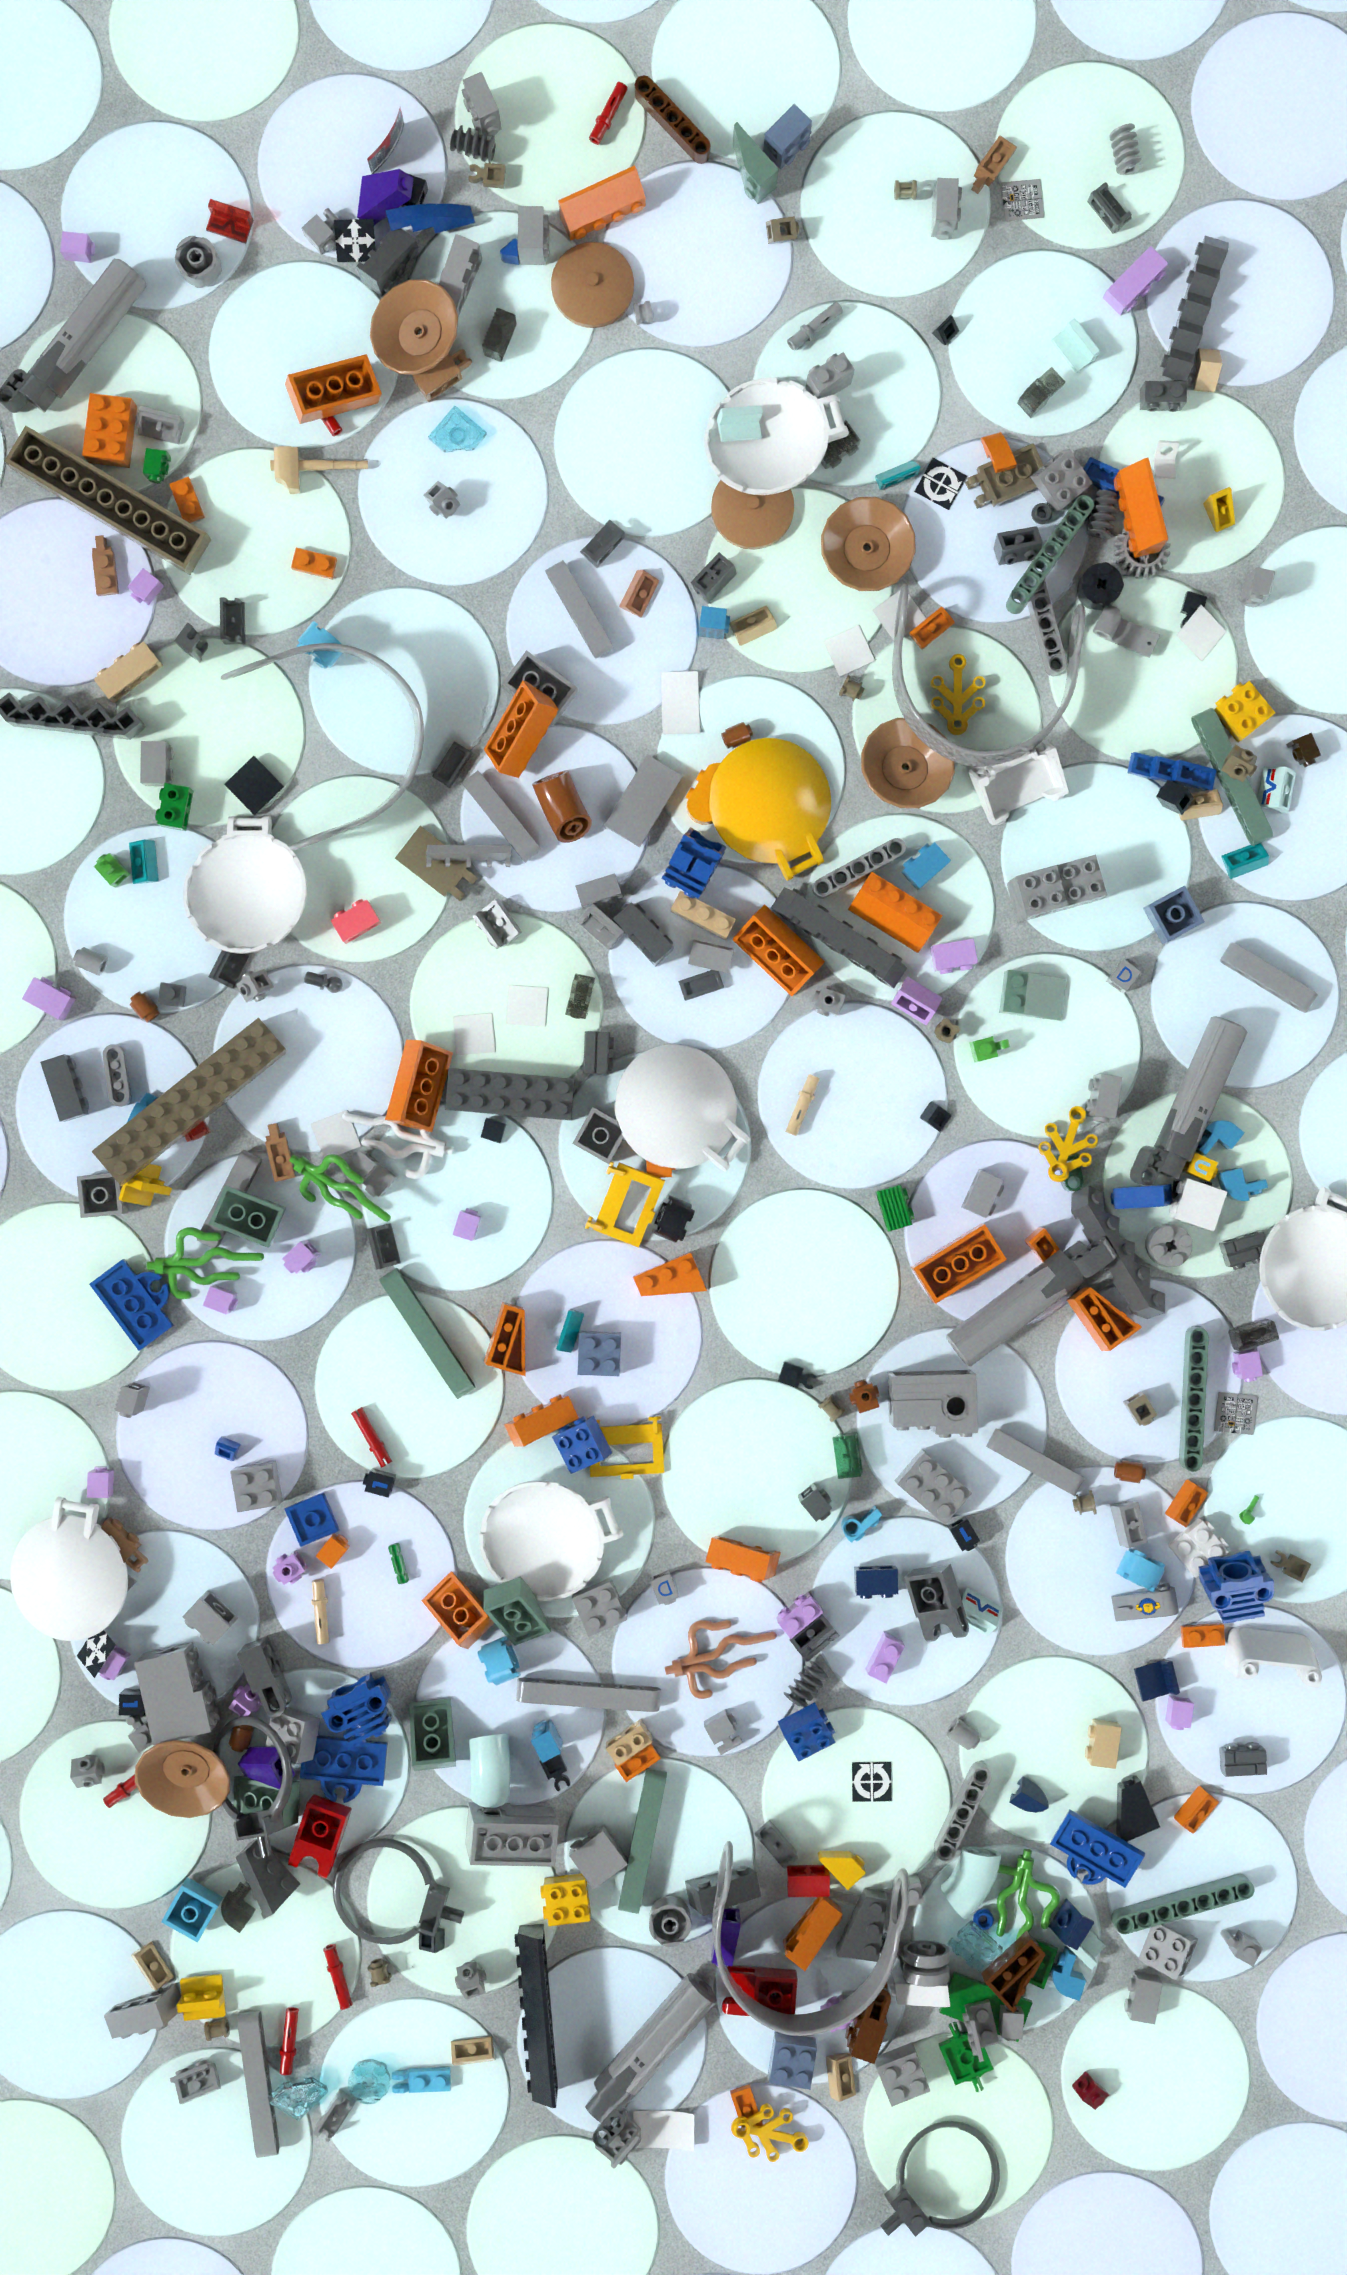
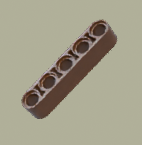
M645 75L639 76L635 81L636 100L696 163H706L710 158L711 144L709 139L650 77ZM641 88L649 89L646 92L640 91ZM655 103L663 104L661 107L654 106ZM669 118H676L677 121H675V122H670V121H668V119H669ZM684 133H690L691 136H690V137H684L682 134H684ZM704 148L706 151L698 152L697 149Z

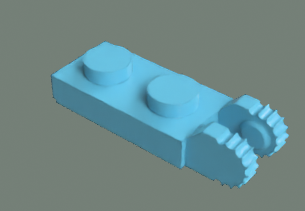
M450 2067L410 2068L409 2070L392 2072L393 2080L408 2079V2083L392 2086V2092L395 2094L408 2091L409 2093L451 2091Z

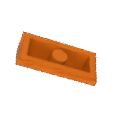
M1187 1479L1165 1514L1187 1528L1207 1497L1208 1492Z
M1198 1786L1174 1815V1819L1182 1827L1194 1834L1218 1805L1219 1801L1201 1786Z

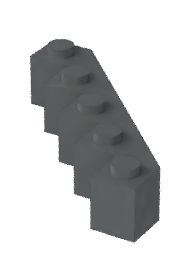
M1206 235L1202 242H1198L1194 255H1197L1193 270L1189 271L1186 279L1188 287L1184 298H1181L1177 311H1180L1177 323L1176 326L1172 327L1169 339H1171L1167 355L1164 354L1160 367H1163L1162 376L1178 381H1187L1194 365L1196 350L1203 335V326L1211 309L1212 297L1220 279V270L1228 253L1229 242Z
M10 692L0 699V715L7 723L14 727L131 740L146 728L145 724L129 706L112 718L100 703L95 704L83 714L76 704L69 699L55 710L40 696H37L25 707Z
M783 888L771 909L782 918L796 924L808 935L823 942L831 950L845 956L855 966L872 974L881 983L893 989L907 970V967L902 963L903 959L894 953L889 954L877 946L878 942L870 937L866 939L854 931L853 926L848 922L837 920L828 914L829 911L822 905L818 904L816 906L803 897L804 894L799 890Z
M1091 1186L1073 1192L1071 1196V1213L1075 1219L1078 1218L1084 1227L1082 1231L1089 1243L1091 1244L1100 1237H1105L1117 1253V1257L1104 1268L1105 1270H1110L1114 1277V1285L1120 1295L1124 1294L1129 1302L1128 1308L1131 1313L1145 1319L1164 1314L1165 1293L1150 1288V1268L1134 1262L1135 1243L1119 1237L1120 1217L1104 1211V1192Z

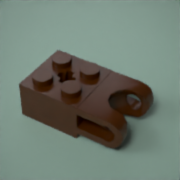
M887 1982L876 1999L853 2019L852 2025L847 2027L845 2033L850 2056L875 2064L888 2026L886 2015L891 2003V1995Z

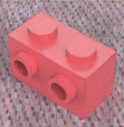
M360 899L352 904L353 908L346 912L344 909L333 915L334 919L330 920L345 944L382 923L367 899L364 901Z

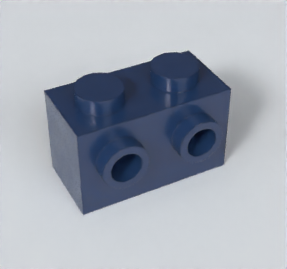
M896 1565L854 1567L856 1596H860L862 1599L873 1598L872 1595L892 1598L893 1595L899 1594L898 1569Z

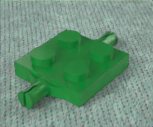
M953 2022L954 2030L952 2023H950L948 2026L953 2036L946 2041L938 2043L954 2084L956 2086L963 2082L972 2081L975 2091L980 2092L979 2088L981 2091L984 2089L980 2077L984 2073L994 2070L985 2047L981 2048L984 2061L979 2062L978 2056H973L968 2041V2032L961 2033L957 2022Z

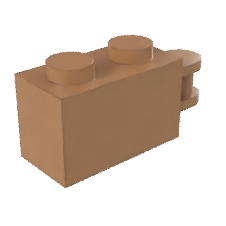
M464 349L457 351L451 356L448 354L432 369L420 374H412L414 382L428 402L463 379L461 372L472 364V360L465 355L466 351ZM457 360L460 361V364H459V365H456V364H455V362H456Z
M110 1517L101 1525V1529L109 1536H112L121 1549L119 1552L123 1563L126 1562L131 1569L139 1573L141 1571L140 1567L149 1562L148 1558L138 1550L142 1545L138 1542L139 1538L132 1532L128 1533L119 1520ZM132 1555L137 1558L135 1562L131 1559Z

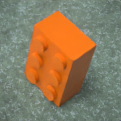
M89 394L82 456L88 463L130 468L137 405L132 398Z

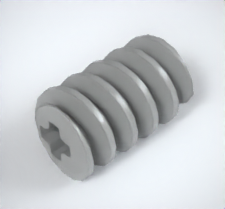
M1132 123L1117 127L1109 135L1110 141H1112L1113 156L1115 157L1114 162L1117 166L1116 172L1119 175L1134 174L1143 168L1142 164H1137L1142 159L1141 156H1136L1140 153V149L1134 148L1138 145V140H1132L1137 136L1136 132H1130L1135 128V125Z

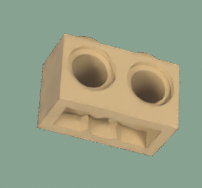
M639 1719L607 1741L606 1750L616 1765L619 1766L651 1744L652 1734L643 1721Z

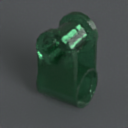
M1079 1152L1069 1156L1067 1161L1079 1158ZM1057 1154L1056 1156L1057 1161L1059 1159L1060 1154ZM1082 1166L1070 1171L1068 1178L1061 1182L1065 1191L1076 1192L1083 1187ZM1070 1177H1074L1077 1180L1075 1188H1071L1068 1185Z

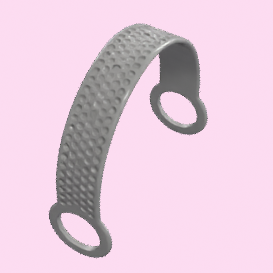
M903 583L895 620L892 680L898 706L912 731L924 744L941 756L959 764L973 767L993 766L1009 762L1035 748L1055 727L1073 696L1078 678L1080 653L1085 630L1084 605L1078 604L1073 614L1067 647L1068 666L1065 690L1055 717L1038 734L1021 744L995 751H975L957 745L936 732L919 714L908 694L902 669V645L909 588L907 583ZM1077 624H1078L1077 640H1076V645H1075V649H1074L1075 634H1076V629H1077Z
M335 643L310 644L253 662L225 673L220 677L223 681L297 654L314 651H334L359 657L378 667L397 684L409 702L414 720V748L407 772L396 790L380 806L368 814L290 845V850L309 846L376 818L402 796L419 766L424 743V723L419 701L409 684L393 667L379 657L362 649Z
M727 1841L723 1847L718 1871L717 1890L712 1915V1935L718 1967L731 1996L754 2020L769 2029L786 2035L806 2036L827 2032L857 2017L876 1999L893 1969L909 1904V1876L907 1870L901 1868L896 1874L892 1889L890 1920L885 1944L874 1969L863 1984L850 1996L829 2008L807 2014H784L761 2005L746 1994L731 1976L721 1954V1924L730 1888L733 1866V1845L731 1841ZM902 1883V1904L897 1920V1902Z

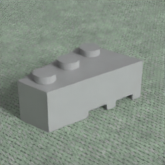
M455 234L445 267L440 276L439 285L454 300L459 318L482 263L479 243Z
M177 1983L171 1984L162 1993H159L158 1990L152 1991L151 1997L140 1999L139 1996L114 2005L103 2015L111 2038L121 2037V2039H125L135 2033L142 2035L151 2029L159 2031L167 2027L168 2022L178 2013L177 2003L181 1998V1993Z

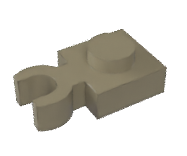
M485 163L484 169L476 164L470 165V171L477 172V175L469 176L470 183L483 181V187L504 189L505 164Z
M1276 1550L1275 1553L1281 1557V1560L1279 1562L1271 1560L1270 1563L1277 1568L1284 1567L1282 1573L1303 1583L1311 1563L1291 1553L1287 1559L1284 1553Z

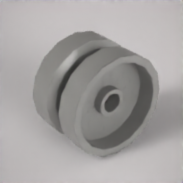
M928 1940L912 1941L904 1945L903 1958L906 1963L903 1965V1978L905 1981L923 1987H935L948 1983L950 1969L946 1965L950 1961L948 1946Z

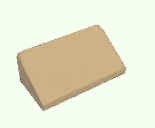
M767 605L729 624L740 646L777 629L775 619Z
M1218 789L1191 793L1194 800L1183 815L1179 814V817L1183 821L1221 814L1223 803Z
M152 1942L131 1954L153 1990H158L174 1977Z
M493 2037L451 2041L452 2064L458 2066L495 2061Z
M850 2053L826 2056L831 2098L840 2102L855 2096L856 2091Z

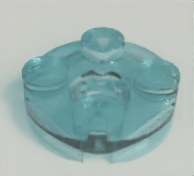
M365 2059L357 2062L348 2078V2089L351 2095L353 2094L357 2101L363 2104L379 2102L387 2094L391 2083L387 2065L374 2059ZM371 2077L375 2082L368 2086L364 2079Z

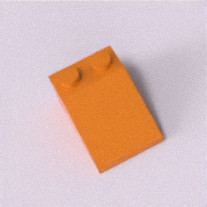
M452 1571L421 1600L456 1644L465 1649H469L494 1624L492 1619L483 1610L484 1603Z

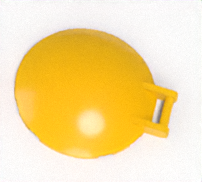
M777 738L751 740L732 750L718 766L710 784V815L714 827L722 840L731 849H734L744 858L751 861L778 863L787 881L793 879L794 875L816 864L818 866L823 864L824 858L816 843L825 831L829 821L831 793L828 780L819 763L800 746ZM810 851L811 858L792 868L789 867L787 862Z

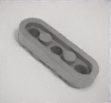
M111 1044L104 1048L102 1054L108 1096L113 1105L123 1107L129 1104L132 1097L126 1055L121 1046ZM114 1051L118 1053V1057L116 1059H113L112 1053ZM120 1072L121 1078L117 1080L115 1074ZM121 1092L124 1094L123 1100L118 1098V1094Z

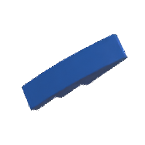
M419 204L386 210L391 231L412 226L413 232L433 227L436 234L475 223L471 206Z
M1090 457L1083 469L1092 481V485L1100 490L1116 493V499L1119 500V491H1116L1114 487V479L1119 470ZM1158 495L1160 506H1162L1165 498Z
M1133 752L1130 756L1127 773L1162 782L1170 780L1187 787L1213 790L1217 770L1183 760L1175 761L1160 756L1152 757Z

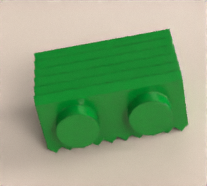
M901 1184L875 1191L888 1232L913 1225L912 1220L915 1217L912 1208L907 1207L906 1200L909 1199L905 1187L902 1188Z

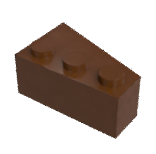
M1027 1930L981 1973L984 1982L1013 2014L1021 1996L1026 1992L1030 1979L1034 1977L1046 1955L1041 1945Z

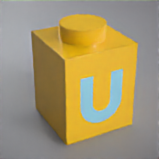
M1195 1152L1191 1162L1185 1163L1182 1172L1210 1182L1217 1175L1218 1162Z

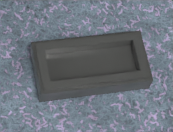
M454 741L432 777L451 788L473 753Z
M715 970L678 981L685 1001L724 988L720 973Z

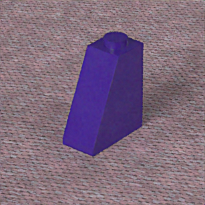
M401 169L362 176L357 218L373 219L374 225L387 217L386 210L399 208L411 199L413 177Z
M249 1747L237 1763L243 1775L280 1789L283 1770L276 1747Z
M735 1908L724 1909L721 1924V1954L726 1967L733 1966L741 1928L740 1909ZM713 1943L711 1961L718 1966Z

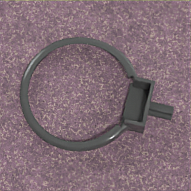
M242 1716L231 1720L222 1728L216 1738L213 1752L217 1755L221 1739L232 1728L238 1725H250L264 1732L273 1742L279 1753L283 1770L282 1784L275 1801L268 1810L250 1812L248 1815H245L231 1803L228 1797L222 1804L227 1814L236 1821L234 1822V1830L237 1841L257 1838L261 1857L273 1854L269 1835L285 1829L281 1812L285 1808L292 1790V1765L283 1740L268 1723L256 1717Z
M374 1839L356 1846L343 1858L334 1876L333 1900L340 1919L351 1932L369 1942L386 1945L399 1944L408 1941L419 1932L435 1937L442 1918L461 1924L465 1911L446 1906L450 1888L436 1883L432 1870L424 1857L413 1847L398 1840ZM387 1847L405 1853L419 1868L425 1886L429 1884L419 1920L420 1925L418 1927L413 1926L405 1933L394 1937H375L360 1931L349 1921L342 1909L340 1883L343 1873L348 1864L357 1855L372 1848Z
M958 2121L934 2123L917 2133L900 2155L896 2168V2184L884 2194L896 2211L880 2225L886 2235L889 2236L902 2223H905L916 2237L926 2227L944 2231L958 2230L980 2219L992 2205L1000 2181L998 2158L986 2136L975 2127ZM940 2128H958L976 2137L985 2147L992 2171L989 2190L982 2203L966 2216L955 2219L929 2216L928 2219L906 2189L903 2190L902 2185L905 2183L904 2176L907 2158L915 2144L926 2134Z

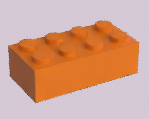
M367 354L288 374L285 382V387L299 424L378 404L382 395Z
M981 1223L914 1264L911 1268L931 1301L936 1304L1007 1259L986 1225Z

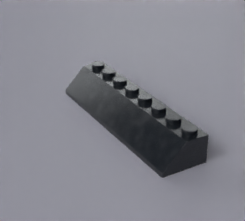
M544 1924L519 1926L518 1933L514 1935L515 1947H519V1954L516 1955L517 1968H521V1975H518L519 1989H523V1996H520L521 2010L524 2009L525 2017H522V2030H526L527 2038L523 2040L524 2051H528L529 2058L525 2059L526 2072H530V2079L527 2080L528 2093H532V2101L550 2108H556L558 2080Z

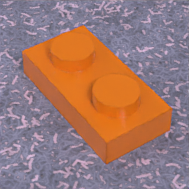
M189 476L169 484L182 519L192 523L205 518Z
M295 548L291 569L333 580L337 558Z
M941 606L914 628L909 635L923 650L949 629L955 621Z
M1224 1624L1182 1625V1647L1225 1646Z
M651 1743L619 1766L616 1763L614 1766L625 1782H628L660 1760L661 1756Z
M750 2084L730 2090L738 2117L744 2116L749 2118L759 2112ZM761 2120L760 2122H758V2123L755 2124V2125H756V2126H762V2125H763V2121Z

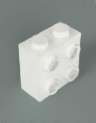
M1183 1178L1176 1187V1193H1178L1176 1200L1172 1201L1169 1208L1170 1218L1208 1231H1215L1227 1192L1188 1178Z

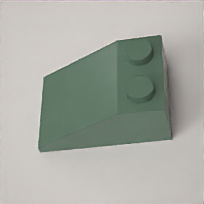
M736 122L733 130V148L744 191L749 199H754L759 204L777 188L779 169L740 124Z
M1007 970L1004 972L999 1013L1061 1021L1067 979Z
M225 1185L209 1225L269 1248L286 1207Z
M521 1576L484 1590V1612L514 1646L551 1632V1627L531 1588Z
M451 1698L410 1702L411 1755L414 1771L456 1767Z
M234 1776L233 1805L245 1815H248L250 1812L268 1810L275 1801L280 1789L245 1776ZM297 1780L292 1781L289 1800L281 1812L285 1828L298 1823L300 1781Z

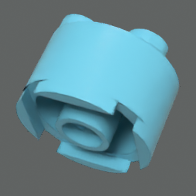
M315 621L308 626L297 640L299 642L297 647L319 643L341 644L324 628H316L318 623ZM334 651L305 653L308 655L312 654L315 657L313 661L324 669L327 667L331 668L342 655L341 652Z
M1129 1548L1128 1551L1126 1550L1116 1574L1154 1593L1165 1571V1564L1149 1557L1146 1560V1554Z
M506 1636L481 1646V1650L477 1651L480 1662L485 1663L487 1669L485 1676L488 1683H494L496 1686L521 1676V1672L516 1671L517 1668H520L517 1656L512 1645L507 1646L506 1641H508V1638Z

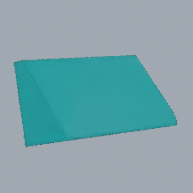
M912 460L877 474L875 479L879 489L883 490L917 476L921 467Z
M139 840L130 842L133 884L158 882L155 841Z
M1262 843L1255 846L1248 845L1221 856L1230 879L1269 864V855Z
M573 1309L568 1310L556 1348L558 1351L569 1353L573 1351L584 1313Z

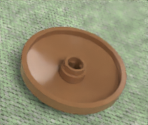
M586 242L576 245L559 258L553 269L551 277L553 300L560 313L578 326L600 328L610 325L624 315L632 302L634 294L632 269L626 258L618 250L607 244Z
M720 480L712 496V519L721 536L732 545L750 550L766 548L779 541L789 529L794 514L793 494L791 489L776 494L753 495L738 491Z

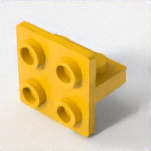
M149 1164L122 1186L119 1200L150 1206L154 1193L170 1196L172 1188L164 1185L165 1181L159 1179L162 1167Z
M222 1974L181 1978V1998L177 2003V2012H183L184 2021L225 2017L226 2007Z

